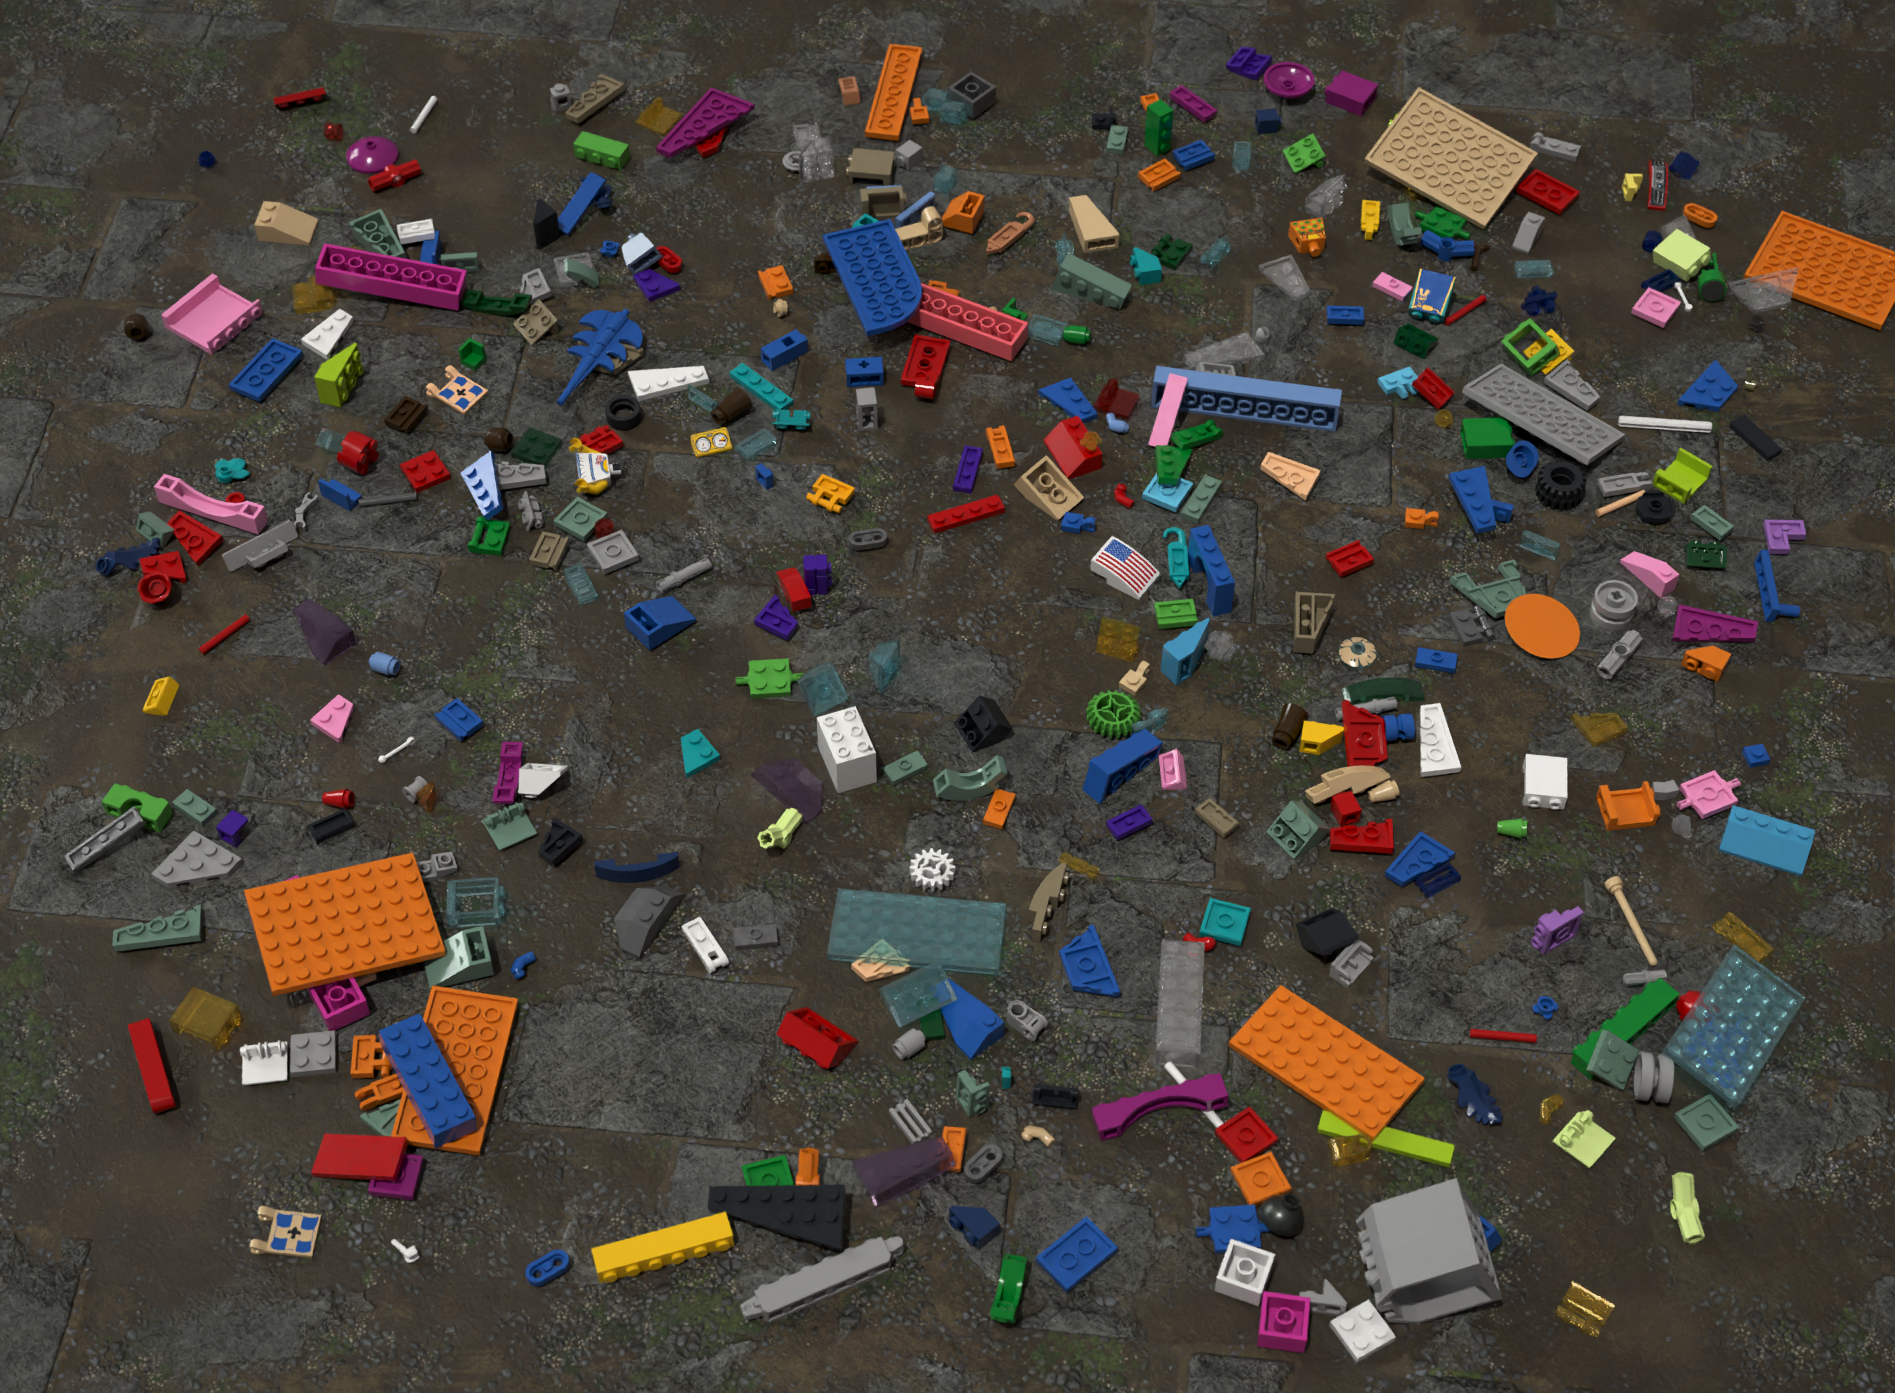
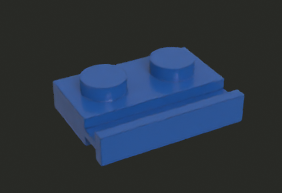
M1203 140L1173 150L1172 153L1175 160L1181 166H1184L1185 171L1215 159V153L1211 152V149Z
M458 698L443 707L441 712L434 714L435 719L460 742L463 741L464 737L470 736L484 726L483 720Z

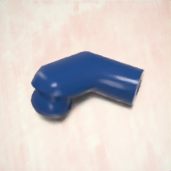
M532 951L518 957L513 962L510 971L511 974H514L515 979L525 975L524 966L536 961Z

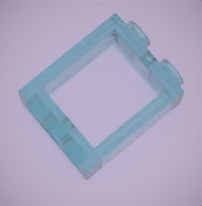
M499 877L447 881L446 916L449 928L501 924V916H504V903H501V898L505 897L504 885H500ZM494 894V910L458 912V896Z

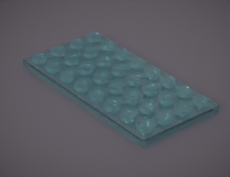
M838 888L827 959L851 962L858 960L862 961V963H884V965L998 975L1006 903Z
M1734 944L1662 1050V1053L1736 1108L1746 1095L1805 1000V997Z

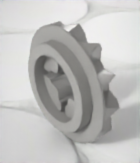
M790 152L784 156L783 166H785L786 170H791L792 173L794 171L800 173L801 170L806 171V168L810 167V157L804 152Z

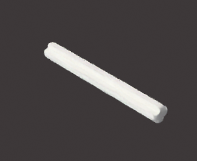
M1619 416L1618 419L1620 427L1710 433L1712 430V423L1706 421Z

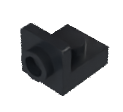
M1109 106V113H1092V130L1111 129V125L1116 123V113H1113V106Z

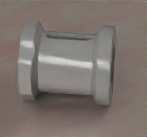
M417 776L415 781L408 787L402 788L404 796L412 803L416 802L417 797L422 793L430 790L428 783L421 776Z

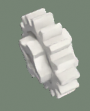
M933 848L930 849L929 853L922 850V855L916 853L915 860L911 859V866H909L911 880L916 881L917 887L923 885V890H926L927 887H931V891H934L935 887L942 890L943 884L949 886V880L954 879L955 866L953 865V859H949L948 853L942 855L941 849L937 853L934 852Z

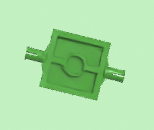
M789 658L749 661L748 676L736 677V685L748 684L751 699L791 696L790 688L792 682L804 681V673L792 674L789 668Z

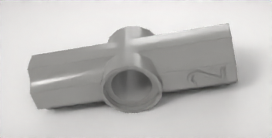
M1628 630L1619 642L1613 644L1612 650L1597 667L1596 671L1600 677L1605 680L1612 679L1618 670L1626 665L1628 658L1643 640L1637 631Z

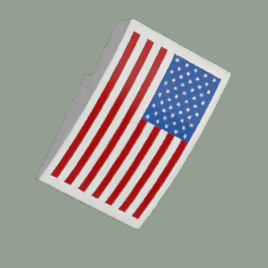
M1113 536L1110 537L1091 560V571L1107 578L1106 584L1138 600L1144 596L1160 576L1158 570L1146 558Z

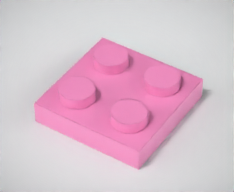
M1648 288L1632 308L1631 314L1664 328L1679 309L1681 302Z

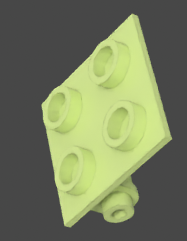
M1586 1110L1585 1112H1578L1553 1142L1585 1166L1591 1168L1616 1138L1595 1124L1592 1119V1112Z

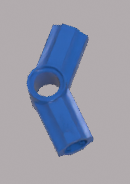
M1428 230L1420 239V244L1435 251L1438 258L1442 261H1450L1454 256H1474L1473 240L1455 241L1449 237L1441 238Z

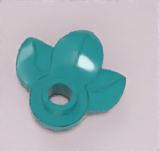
M240 458L230 461L221 459L215 464V476L221 483H229L233 478H245L250 475V472L244 470L246 461Z

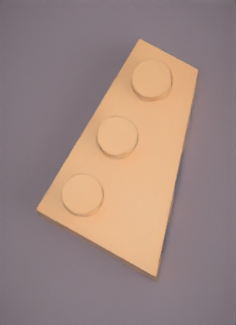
M1270 452L1267 453L1260 468L1305 501L1321 470Z

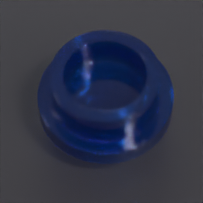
M203 151L198 157L199 165L204 167L213 165L216 160L210 151Z

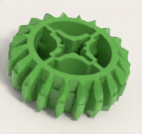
M1108 689L1106 693L1101 691L1099 696L1094 695L1093 700H1090L1086 709L1087 723H1089L1090 729H1094L1095 734L1101 733L1102 738L1106 735L1109 736L1110 740L1113 736H1116L1119 740L1121 735L1127 737L1128 733L1133 734L1141 719L1140 706L1137 700H1133L1132 695L1126 696L1125 691L1118 693L1117 689L1115 692H1111Z

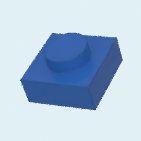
M762 463L755 466L757 481L766 490L772 488L773 474L771 470Z
M1763 744L1743 747L1742 754L1749 768L1769 764L1771 759Z

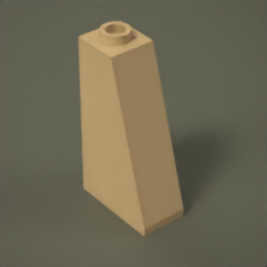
M1088 196L1069 197V213L1084 253L1118 248L1119 233Z

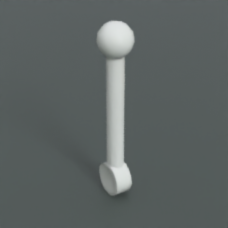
M1677 282L1674 286L1682 297L1685 311L1690 312L1692 305L1688 304L1681 289L1682 285L1680 282Z
M409 737L407 742L385 756H380L378 761L385 763L386 759L408 745H413L416 742L415 738Z

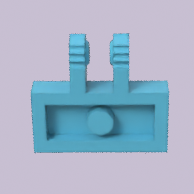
M1411 367L1378 378L1377 383L1386 395L1397 392L1402 399H1405L1408 396L1407 390L1411 395L1418 393L1417 389L1411 385L1418 378Z

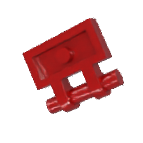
M608 425L599 426L593 432L581 435L579 439L581 444L602 454H609L623 446L621 438L613 430L610 431Z

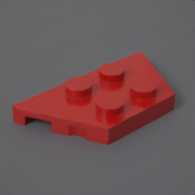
M1343 700L1341 704L1347 767L1374 766L1387 759L1384 718L1376 714L1373 715L1362 707L1358 708L1350 704L1348 700Z

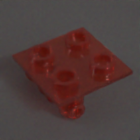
M1112 378L1108 380L1107 385H1104L1093 408L1128 417L1140 394L1118 388V380Z

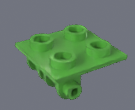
M1313 133L1283 150L1295 174L1312 164L1318 168L1322 167L1324 163L1323 158L1326 157Z

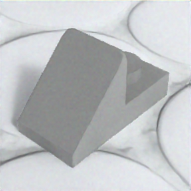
M1324 1279L1322 1294H1317L1314 1291L1300 1292L1299 1294L1301 1297L1310 1298L1309 1312L1340 1316L1345 1313L1347 1302L1326 1279Z

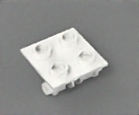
M278 1040V1042L269 1044L268 1042L264 1044L258 1043V1045L245 1044L243 1047H240V1054L243 1056V1086L287 1081V1042Z

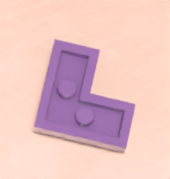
M1764 520L1763 527L1769 554H1789L1790 546L1788 539L1805 540L1806 531L1803 520Z

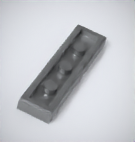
M132 807L64 855L72 870L77 873L146 823L139 811Z

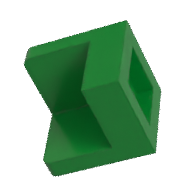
M1012 298L1002 309V313L1022 321L1028 318L1027 313L1016 309L1015 298Z
M471 338L458 349L461 365L474 371L487 361L484 345Z

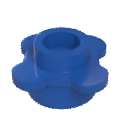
M604 241L600 252L606 257H614L618 253L617 248L620 247V244L618 242Z
M1541 996L1538 999V1003L1533 1005L1532 1010L1534 1013L1542 1015L1545 1019H1551L1552 1013L1558 1010V1004L1550 997Z

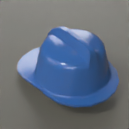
M1528 441L1517 442L1506 456L1508 469L1517 477H1527L1538 463V451Z

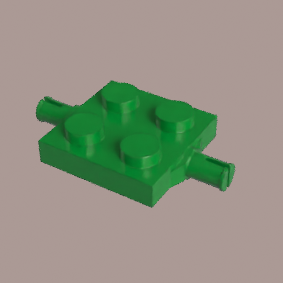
M1436 206L1428 214L1419 210L1415 213V217L1423 220L1419 227L1424 232L1428 230L1441 238L1449 237L1452 239L1462 237L1468 240L1471 236V233L1462 230L1466 226L1467 220Z

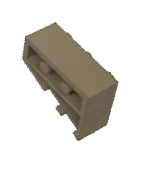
M1296 592L1293 620V652L1313 654L1333 610L1335 594Z

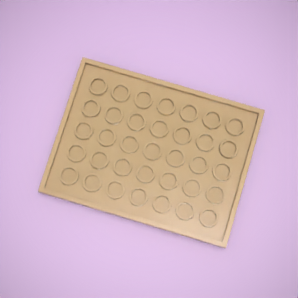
M1418 87L1366 156L1364 163L1484 230L1535 160L1538 153Z

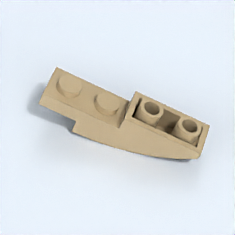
M1374 766L1344 767L1322 774L1323 782L1305 790L1307 798L1314 804L1322 803L1328 797L1340 792L1344 793L1346 789L1352 791L1353 794L1362 793L1368 787L1382 784L1386 779L1390 778V774L1384 769Z

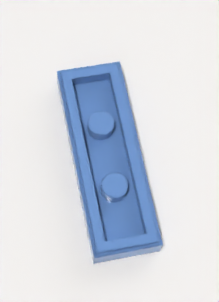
M930 191L895 218V229L914 224L922 218V211L925 208L935 207V193Z

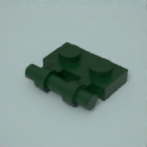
M1167 233L1160 238L1159 244L1153 247L1151 254L1160 259V265L1176 271L1191 252L1193 244L1178 238L1172 242L1170 241L1172 235Z

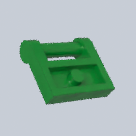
M482 516L477 517L475 522L476 528L467 549L473 553L502 556L511 528L510 522L487 520ZM483 528L488 529L484 544H479Z

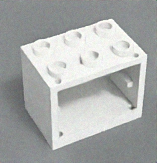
M856 706L817 717L818 748L837 792L841 793L877 782L876 752Z

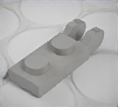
M1647 472L1599 478L1597 481L1603 497L1641 490L1648 491L1653 487V483L1650 480L1648 481L1649 475Z

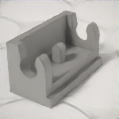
M1359 939L1353 941L1352 945L1346 947L1333 961L1329 976L1349 988L1373 961L1374 957L1370 955L1373 951L1372 948Z

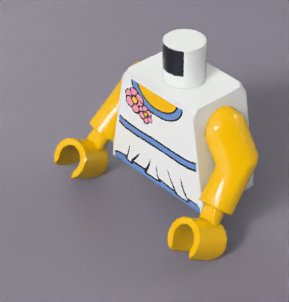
M573 438L569 441L570 444H573L569 447L570 452H575L576 450L578 452L576 453L579 479L574 484L579 486L576 490L577 493L597 495L611 485L610 475L621 474L620 463L608 464L607 454H602L581 444L578 438Z

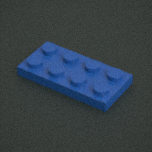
M272 338L229 384L230 390L261 402L304 356L303 351Z

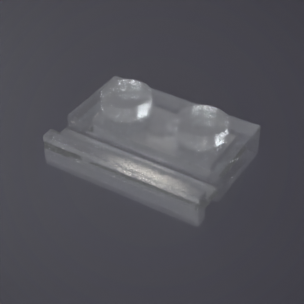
M817 123L815 125L802 124L793 126L798 151L808 153L814 152L815 149L823 150Z

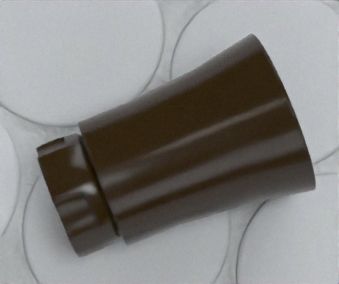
M736 387L722 402L715 406V409L710 414L714 422L722 426L741 413L751 409L752 402L744 390Z
M1293 703L1284 704L1278 724L1273 732L1272 744L1283 750L1288 749L1301 730L1304 721L1309 719L1308 712L1299 705Z

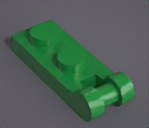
M1210 419L1205 424L1172 433L1171 439L1181 450L1218 440L1223 436L1224 432L1221 428H1217L1216 423Z

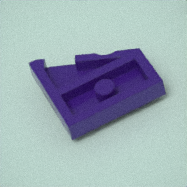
M650 269L633 275L635 283L649 302L680 291L679 283Z
M776 595L773 596L754 619V625L785 640H788L798 628V622L789 614V610L782 606Z

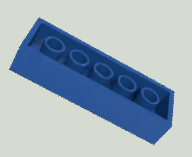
M420 1013L379 1030L380 1044L435 1149L476 1131V1117Z

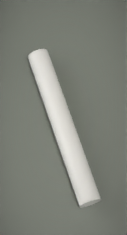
M432 96L411 127L410 131L415 134L437 102V97Z

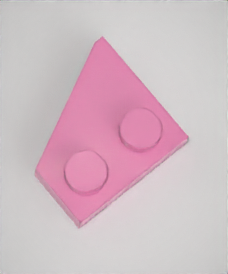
M338 694L310 720L311 725L338 743H341L344 729H347L349 718L354 711L353 703Z

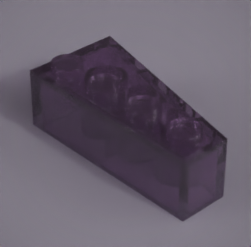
M943 1137L852 1160L855 1171L875 1208L956 1166L953 1154Z

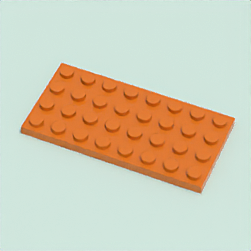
M1282 985L1276 989L1229 1041L1230 1048L1325 1111L1330 1112L1372 1142L1422 1086L1425 1080L1423 1076Z
M432 986L423 1020L476 1117L477 1125L476 1131L436 1149L480 1156L518 1006V998ZM403 1090L391 1136L406 1137L409 1140L408 1145L435 1149L407 1093Z

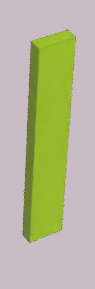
M1324 1110L1322 1111L1317 1131L1320 1134L1448 1168L1450 1167L1455 1146L1386 1127L1372 1142L1345 1122Z

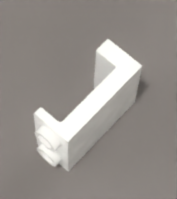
M1526 754L1523 763V773H1525L1523 805L1554 810L1564 809L1567 801V758Z

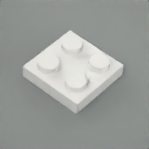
M1369 1300L1333 1319L1329 1325L1356 1363L1392 1343L1396 1338Z

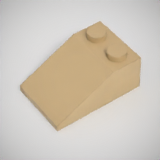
M264 201L254 226L258 241L310 246L319 220L283 203Z
M1047 455L1013 484L1027 500L1057 521L1065 515V512L1071 510L1084 498Z

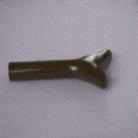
M1474 242V256L1471 263L1472 271L1478 270L1480 254L1489 250V245H1479Z

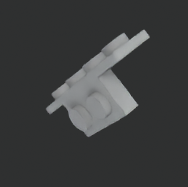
M288 520L222 554L228 570L231 572L247 563L253 568H259L264 566L267 561L283 556L288 551L286 543L296 539L298 534L292 521Z

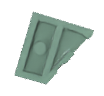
M401 1099L393 1104L381 1106L375 1112L361 1114L360 1120L379 1136H391Z

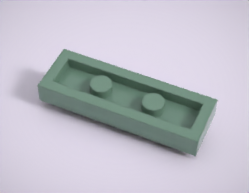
M1204 475L1181 511L1180 517L1198 524L1221 488L1222 481Z

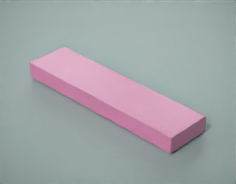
M1172 373L1169 374L1149 440V446L1169 445L1188 378Z

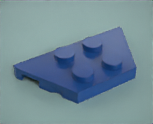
M1714 360L1679 398L1677 405L1683 406L1686 403L1695 405L1696 409L1719 412L1737 392L1738 385L1718 361Z
M1094 924L1090 925L1084 934L1078 935L1070 944L1065 945L1059 950L1060 960L1072 990L1118 997L1120 996V990Z

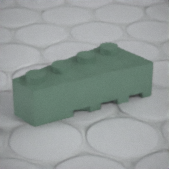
M382 209L349 222L354 237L370 252L407 259Z

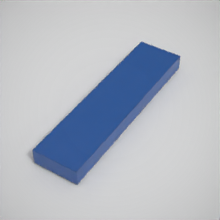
M593 172L589 173L559 216V232L569 237L605 185L606 179Z

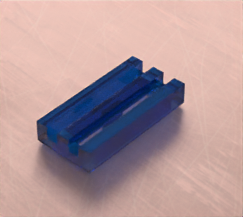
M1667 269L1643 281L1641 287L1646 288V290L1651 288L1662 293L1674 287L1675 283L1680 282L1681 279L1670 269Z
M1447 862L1415 879L1414 884L1416 887H1420L1419 890L1425 893L1424 896L1426 898H1429L1461 881L1462 876ZM1450 870L1448 873L1440 875L1441 873ZM1436 877L1435 880H1433V881H1431V882H1429V883H1427V884H1424V883L1427 882L1428 880H1430V879Z

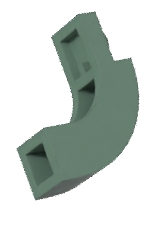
M1409 203L1387 206L1389 226L1395 242L1398 245L1418 243L1417 236L1421 235L1422 231L1421 227L1414 228L1411 223Z
M997 755L982 768L969 773H958L947 768L944 769L933 779L936 796L947 800L963 801L980 798L992 793L1000 787L998 781L1007 774L1004 758Z

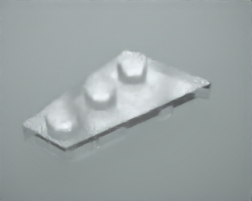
M1292 254L1258 265V270L1294 301L1311 295V290Z

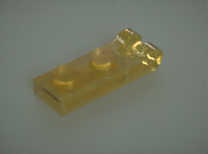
M1731 912L1726 913L1722 920H1717L1713 924V929L1718 934H1723L1757 965L1771 955L1774 950Z

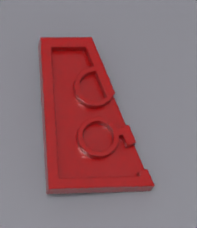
M1392 818L1385 819L1384 823L1378 824L1375 821L1367 822L1366 826L1360 827L1349 825L1331 828L1329 834L1330 849L1393 854Z

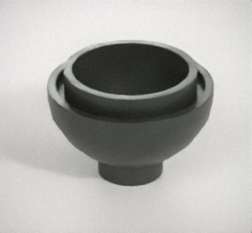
M1290 1193L1272 1195L1267 1197L1259 1207L1261 1220L1272 1232L1282 1236H1293L1300 1231L1303 1224V1213L1300 1201L1295 1195Z

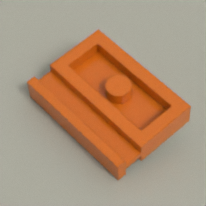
M1163 159L1138 172V178L1145 185L1151 187L1153 192L1179 179L1181 176V172H1177L1176 168L1167 159Z
M783 265L765 269L766 271L764 272L758 271V277L769 300L775 296L779 298L794 294L793 287Z

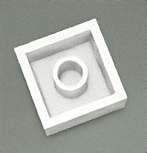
M1231 1239L1216 1278L1214 1291L1259 1306L1273 1267L1275 1254Z

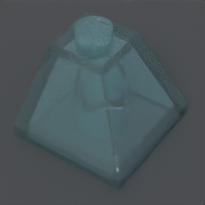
M897 638L878 644L868 657L870 672L878 690L882 693L900 665V639Z
M824 662L808 670L797 680L813 717L849 699L833 663Z

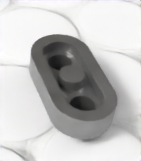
M881 528L854 531L849 536V545L854 550L880 548L887 543V533Z
M988 1144L981 1148L965 1164V1178L971 1183L982 1182L1001 1164V1149L994 1144ZM993 1157L994 1160H988L987 1158ZM977 1171L979 1174L974 1175L972 1172Z

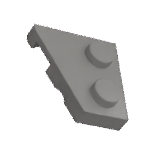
M540 268L522 276L523 284L520 288V294L532 295L528 306L534 304L538 299L541 301L553 296Z

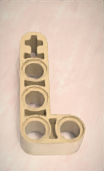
M930 206L922 211V222L896 228L895 230L907 251L940 241L943 236V221L936 208Z

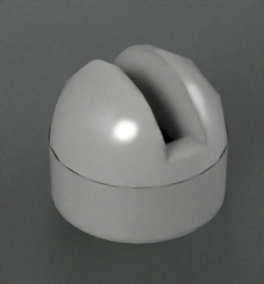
M1267 327L1258 328L1255 336L1256 340L1261 343L1268 342L1270 340V330Z

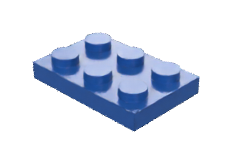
M1086 1216L1036 1257V1262L1068 1293L1118 1252V1247Z

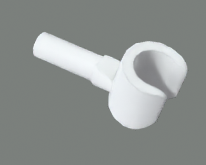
M396 1239L391 1241V1244L403 1254L407 1263H411L419 1258L414 1246L406 1249Z

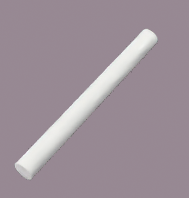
M1168 1062L1164 1066L1178 1084L1186 1080L1172 1062ZM1202 1111L1216 1128L1224 1124L1214 1111Z

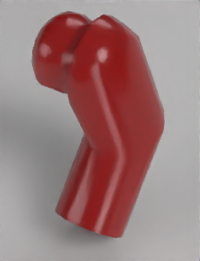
M1120 483L1114 489L1115 500L1119 504L1131 509L1135 501L1126 496L1125 491L1127 487Z
M1190 932L1183 937V941L1196 952L1212 950L1216 945V941L1212 937L1196 938Z

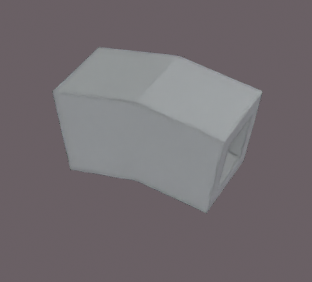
M1674 780L1653 782L1651 787L1654 790V800L1676 798L1679 792V788Z

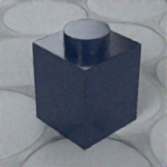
M1276 108L1256 110L1254 124L1257 134L1278 133V126L1281 125V116L1278 115Z

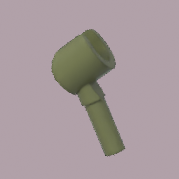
M1748 367L1744 389L1753 392L1757 381L1752 380V369Z

